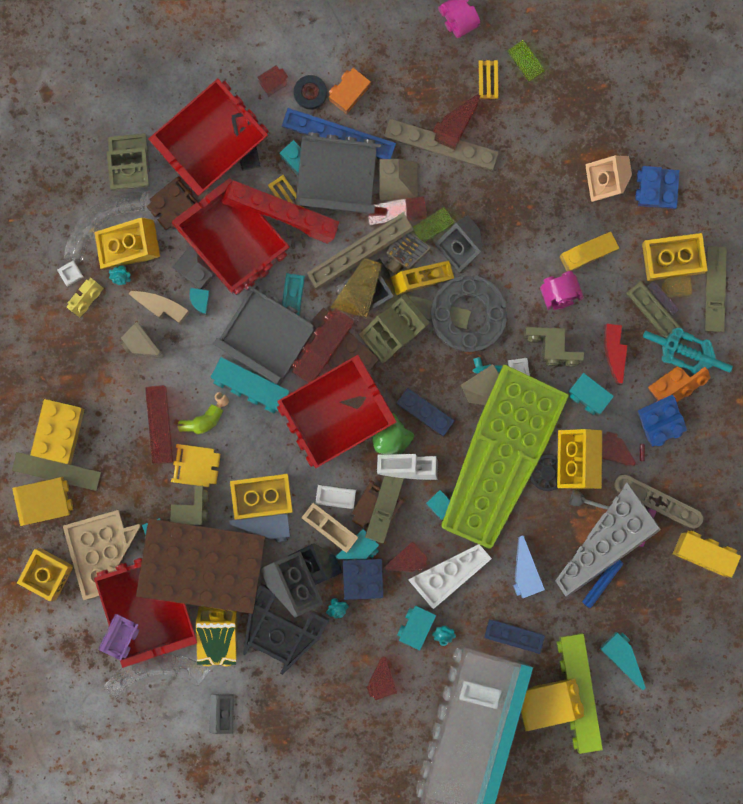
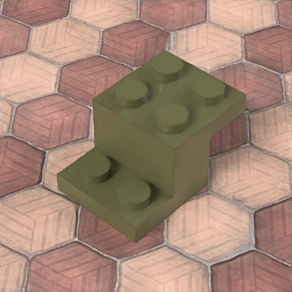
M146 133L108 137L109 151H107L111 191L150 187Z
M404 294L390 308L378 315L359 336L384 364L397 351L410 343L430 323L409 297Z
M526 327L523 331V339H528V342L538 343L542 340V362H546V366H558L559 363H565L567 367H577L584 360V352H565V328Z
M195 486L194 505H171L170 522L205 525V521L208 522V510L205 509V502H209V491L206 490V487Z

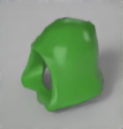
M394 413L392 414L397 422L372 436L374 449L380 454H401L414 438V434L404 428L403 423L398 420Z

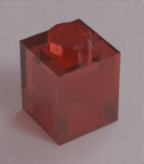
M275 65L257 78L269 97L287 85L286 79L288 76L283 68L279 70L278 66Z

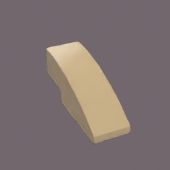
M131 291L129 293L132 298L160 319L166 313L181 325L190 313L178 303L156 294Z
M314 503L302 516V519L346 553L358 539L355 534Z

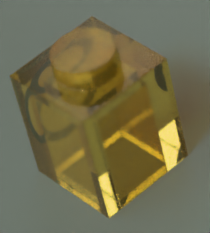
M690 275L665 279V283H662L663 294H666L667 299L690 297L692 295Z

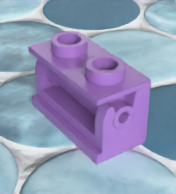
M115 614L98 650L118 660H121L122 657L126 658L130 651L128 645L131 639L135 640L139 633V629H137L138 624Z

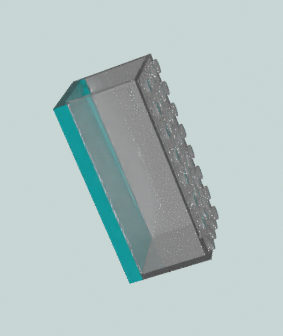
M460 644L459 648H455L453 655L455 665L454 667L450 666L449 686L445 685L443 690L444 704H440L437 715L439 721L434 723L432 729L433 742L429 741L426 751L428 760H424L421 773L423 778L422 780L418 779L416 786V795L419 797L421 804H495L533 667L527 663Z

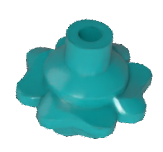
M120 265L118 268L114 267L113 270H109V279L113 283L125 285L126 282L131 281V274L126 272L125 266Z
M334 598L330 601L331 605L326 614L335 619L342 618L346 614V609L349 608V605L346 602H338V599Z
M442 626L437 627L432 636H434L435 641L440 642V645L446 646L452 642L456 634H454L453 629Z

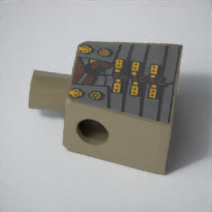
M410 232L391 244L387 256L392 261L386 268L394 275L401 267L409 270L430 251L431 247Z

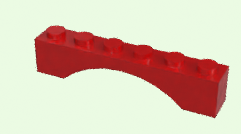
M234 180L228 184L222 203L239 210L250 211L280 220L299 229L309 237L327 244L334 240L339 225L337 220Z

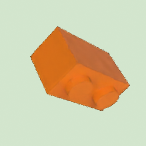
M354 68L351 71L347 70L341 77V83L338 86L335 84L329 91V101L346 115L371 86V82Z

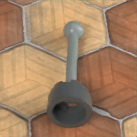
M572 491L569 505L581 506L583 503L606 510L610 508V506L586 500L583 493L579 491Z

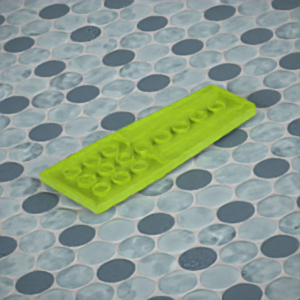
M503 365L477 424L442 522L443 529L484 547H493L547 446L567 401L568 394L514 368Z

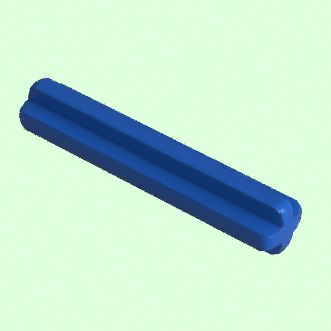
M621 560L605 570L584 598L582 603L585 606L591 608L623 566Z

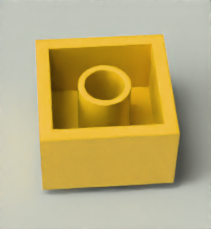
M42 548L34 549L17 584L48 601H55L74 566Z

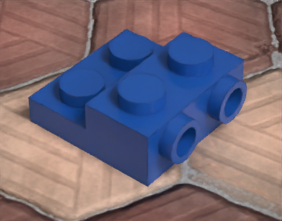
M642 166L641 170L637 171V182H640L639 189H636L635 200L638 201V206L676 209L680 170Z
M673 394L638 410L646 438L652 447L655 445L662 446L666 440L672 437L679 438L683 432L687 431L683 416L679 412Z

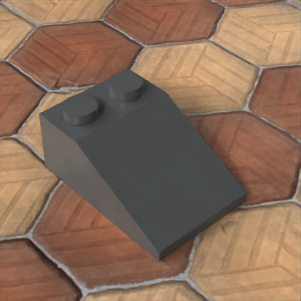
M300 551L260 569L267 587L294 617L323 605Z

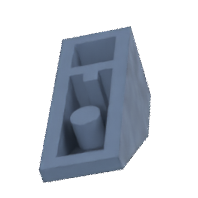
M288 514L230 521V525L269 539H275V542L287 541L286 537H291Z

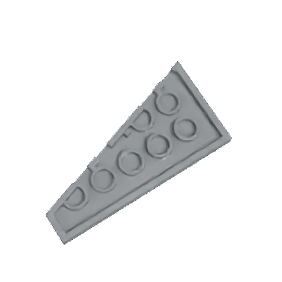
M627 482L618 497L616 496L610 508L602 515L589 533L586 541L576 551L577 553L573 559L568 562L555 580L566 597L572 595L661 530Z

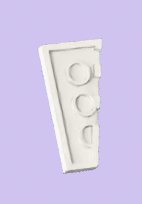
M478 544L408 580L434 609L492 558Z

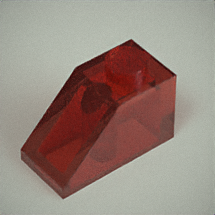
M612 432L602 434V459L631 467L635 466L634 458L623 440L617 438L618 434Z
M412 541L384 568L392 571L414 572L417 569L420 572L427 565L425 561L428 558Z
M385 655L381 656L369 680L370 685L367 686L369 696H374L375 700L397 694Z

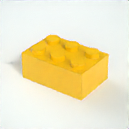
M702 233L645 240L642 243L647 281L700 275L708 271Z
M44 399L30 455L71 465L85 409Z
M558 430L557 488L601 489L602 430Z
M288 474L230 481L235 520L293 513Z
M694 531L681 533L673 555L724 577H733L741 558L740 555L736 554L737 550L728 546L719 547V542L712 539L703 540L701 539L702 535Z

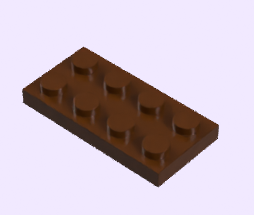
M324 307L312 319L314 321L312 325L316 329L307 345L332 369L356 355H359L368 371L379 361L368 348Z

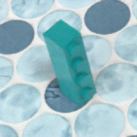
M220 357L210 377L214 380L213 384L221 388L227 386L231 388V393L239 397L243 394L248 397L247 401L255 405L261 403L265 405V410L273 414L276 411L279 412L277 401L290 394L289 390Z

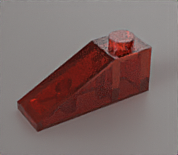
M476 94L444 116L441 123L437 122L433 131L436 133L434 141L455 150L478 106L481 95Z
M425 197L406 198L373 205L375 206L374 213L368 214L370 226L385 224L403 212L409 221L426 219Z

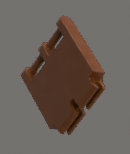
M178 176L149 199L151 203L146 207L154 217H157L159 214L162 215L157 220L165 230H168L170 227L175 229L172 225V220L193 205L187 197L194 204L198 202L192 196V191L183 185L181 178ZM177 183L179 184V186L183 189V191H184L185 193H183V192L180 190V188L176 185Z
M372 480L352 512L355 515L352 522L362 528L366 522L370 523L379 494L371 488L373 487L380 491V487L375 485ZM397 499L398 504L395 505L390 523L392 522L394 516L396 515L397 511L402 505L404 499Z

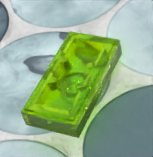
M524 40L507 50L528 82L545 71Z
M443 207L413 226V231L425 243L453 225L454 221Z

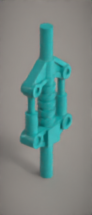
M674 328L672 333L666 338L649 331H645L643 334V338L663 345L662 361L664 363L691 370L692 374H696L704 367L709 369L712 366L729 373L732 370V365L715 359V353L710 340L698 339L694 335L683 331L682 328ZM680 338L701 344L702 353L699 350L697 351L694 348L692 349V347L679 343ZM674 352L681 355L685 354L686 357L694 358V360H699V362L694 366L688 365L684 361L673 357Z

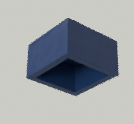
M382 559L343 561L344 600L383 598Z

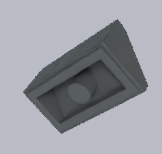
M210 694V733H233L234 694Z

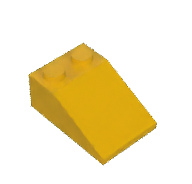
M141 217L94 232L100 269L139 263L160 257L155 223L152 219Z

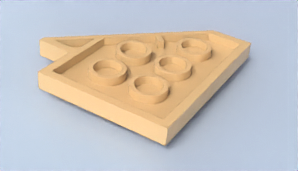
M119 510L63 526L83 600L99 596L94 577H97V572L108 569V572L116 570L115 566L121 563L141 528L140 524L124 528Z

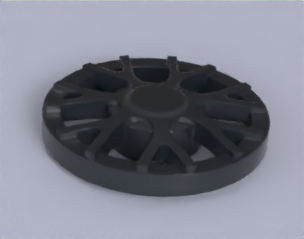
M551 455L541 456L539 460L543 459V462H538L543 467L541 470L534 468L536 471L532 472L530 479L534 486L540 490L557 489L555 472L558 473V469L555 470L552 466L558 462V458ZM544 458H550V466H545ZM533 473H540V478L534 479ZM542 479L546 481L544 488L539 486ZM553 479L556 486L551 488L549 481Z

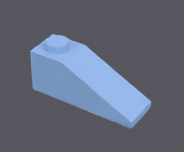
M524 536L518 537L515 569L516 584L513 585L517 596L521 595V598L545 590Z

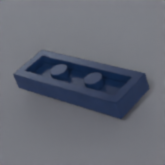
M409 388L405 390L396 403L441 436L446 434L454 422L453 419Z
M489 619L484 638L540 654L545 635Z

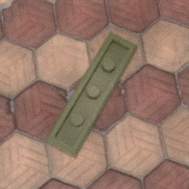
M642 281L626 293L663 338L672 333L674 328H681ZM680 338L679 343L684 345L688 340Z

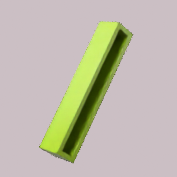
M584 634L561 636L559 641L556 642L558 653H562L563 660L560 661L561 672H565L566 680L575 678L576 684L579 687L580 700L584 706V717L569 722L570 729L575 732V738H572L574 750L577 749L579 754L603 750Z

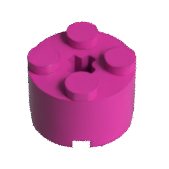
M448 0L438 7L441 15L445 16L447 20L445 26L449 32L453 31L456 38L462 37L480 26V19L474 6H470L467 3L469 0Z
M573 271L565 272L558 278L554 276L548 277L543 280L544 284L540 287L547 310H550L551 307H553V310L566 308L574 304L573 300L578 298V301H581L584 298L577 276L573 274Z

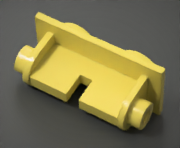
M91 277L89 280L86 279L79 288V291L83 294L79 296L75 293L70 301H68L69 305L67 308L80 318L104 288Z

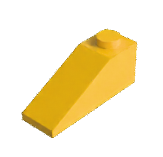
M608 232L562 253L560 259L567 272L575 271L618 250L619 246L612 232Z
M449 260L401 271L391 277L396 295L413 292L454 279Z

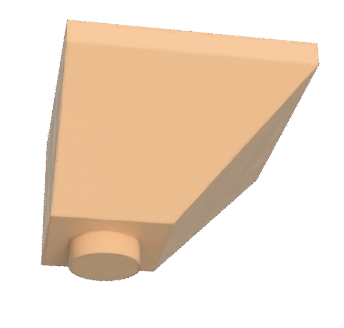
M615 155L585 164L591 202L624 193L632 176L629 156Z

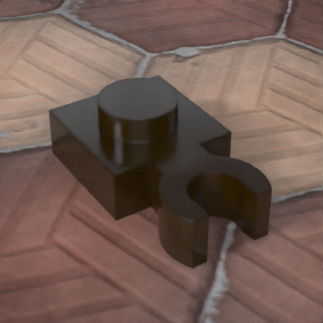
M286 223L287 236H293L291 242L292 249H295L296 241H301L302 248H305L306 242L301 235L305 233Z

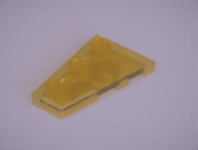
M363 258L330 308L367 318L382 263Z

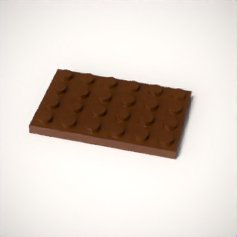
M148 519L136 597L253 614L265 536Z

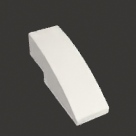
M416 454L378 455L377 474L407 479L438 480V460L436 456L417 457Z

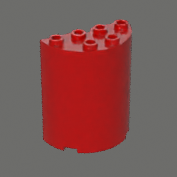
M218 78L148 138L198 196L268 137L267 133L269 132L263 123L260 125L257 123V117L250 109L245 110L246 106L238 95L233 96L231 94V87L225 80L221 82ZM241 113L243 116L235 118L238 136L236 137L231 118L232 115ZM242 127H245V129L240 133V129Z
M229 178L207 194L200 202L195 203L172 220V225L232 294L238 295L244 289L249 290V286L253 287L258 278L261 280L265 278L277 261L281 262L286 258V251L290 246L262 214L239 210L222 203L227 186L233 181Z
M359 355L277 401L279 413L282 417L286 416L288 419L287 427L291 433L297 434L299 439L296 442L299 448L306 451L308 456L305 458L310 467L314 466L315 469L397 422Z
M142 557L135 559L134 564L128 566L127 563L116 565V570L108 572V569L97 572V577H94L108 625L110 626L115 614L138 624L137 629H139V633L135 640L131 639L128 645L130 651L127 657H122L120 660L122 668L197 644L184 603L136 597Z

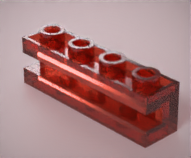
M337 308L333 311L329 310L324 318L326 322L323 327L318 326L313 334L315 338L312 343L307 342L302 350L304 352L301 359L297 357L291 366L294 368L292 373L307 383L315 380L320 375L355 323L353 319Z
M165 385L145 387L152 464L174 463L167 387Z

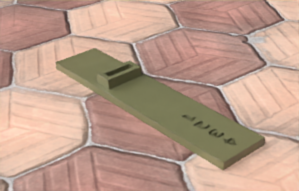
M707 246L708 271L706 272L705 331L724 332L727 247Z
M395 293L394 297L385 301L383 308H390L404 294L396 295ZM406 294L424 317L431 320L430 313L433 301ZM451 306L450 316L455 327L467 329L471 311Z
M16 452L12 471L49 480L63 477L70 485L97 491L101 472L19 452Z
M384 475L365 538L384 543L404 478Z

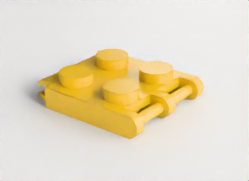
M176 444L178 449L176 461L173 463L175 470L171 482L209 487L210 484H217L218 471L212 470V466L219 467L221 454L214 453L215 449ZM181 449H183L182 462H180ZM179 466H181L179 479H177Z

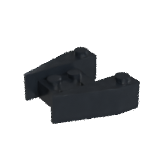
M261 583L256 591L253 614L249 613L243 655H246L250 647H253L284 663L285 665L280 672L283 675L320 639L330 619L312 610L304 628L270 611L276 596L266 585Z

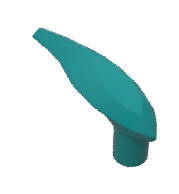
M481 357L473 359L475 364L474 373L478 374L491 366H483ZM498 365L494 367L500 372L503 366Z

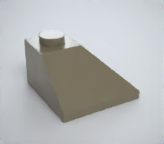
M379 159L380 201H418L417 162L402 159Z
M138 322L121 337L123 340L121 345L127 353L131 351L134 355L164 357Z
M493 364L460 385L468 403L486 405L499 376Z

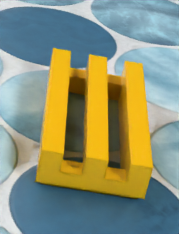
M479 60V99H498V60ZM483 66H486L487 95H483ZM490 66H494V95H491Z
M284 175L268 185L275 197L282 199L273 187L277 185L286 200L293 203L279 183L283 181L296 200V192Z

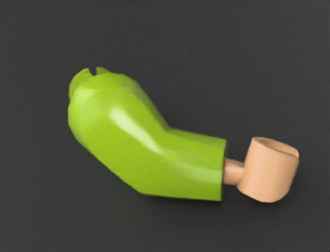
M218 392L215 395L216 406L211 404L204 415L197 416L193 420H180L178 424L183 426H178L179 432L194 431L198 435L211 430L217 425L223 413L221 407L229 403L228 397Z

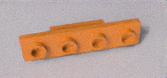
M677 366L650 385L648 389L658 401L673 394L676 402H679L684 397L691 395L699 386L705 385L711 377L706 367L689 377L682 368Z

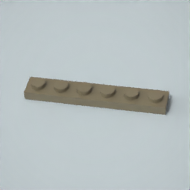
M389 119L384 135L386 139L493 171L498 151L393 119Z
M403 212L313 268L307 274L315 289L319 290L407 235L414 228Z

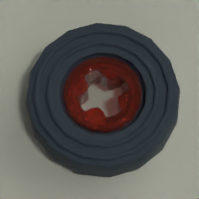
M315 75L301 77L294 86L296 102L305 109L320 107L327 98L325 82ZM308 88L311 90L315 89L314 96L306 95Z

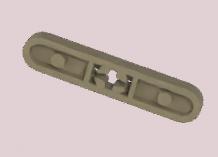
M620 475L615 479L614 488L618 493L623 490L627 482L644 506L656 510V512L688 528L693 529L701 526L703 516L698 510L628 475ZM651 496L656 499L659 498V496L662 497L661 501L664 502V504H666L667 507L664 505H659L658 507H656V502H654L652 499H649V497Z

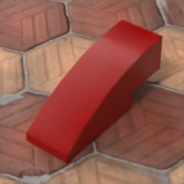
M606 324L604 328V345L607 363L616 384L621 385L624 378L627 345L620 344L622 325Z

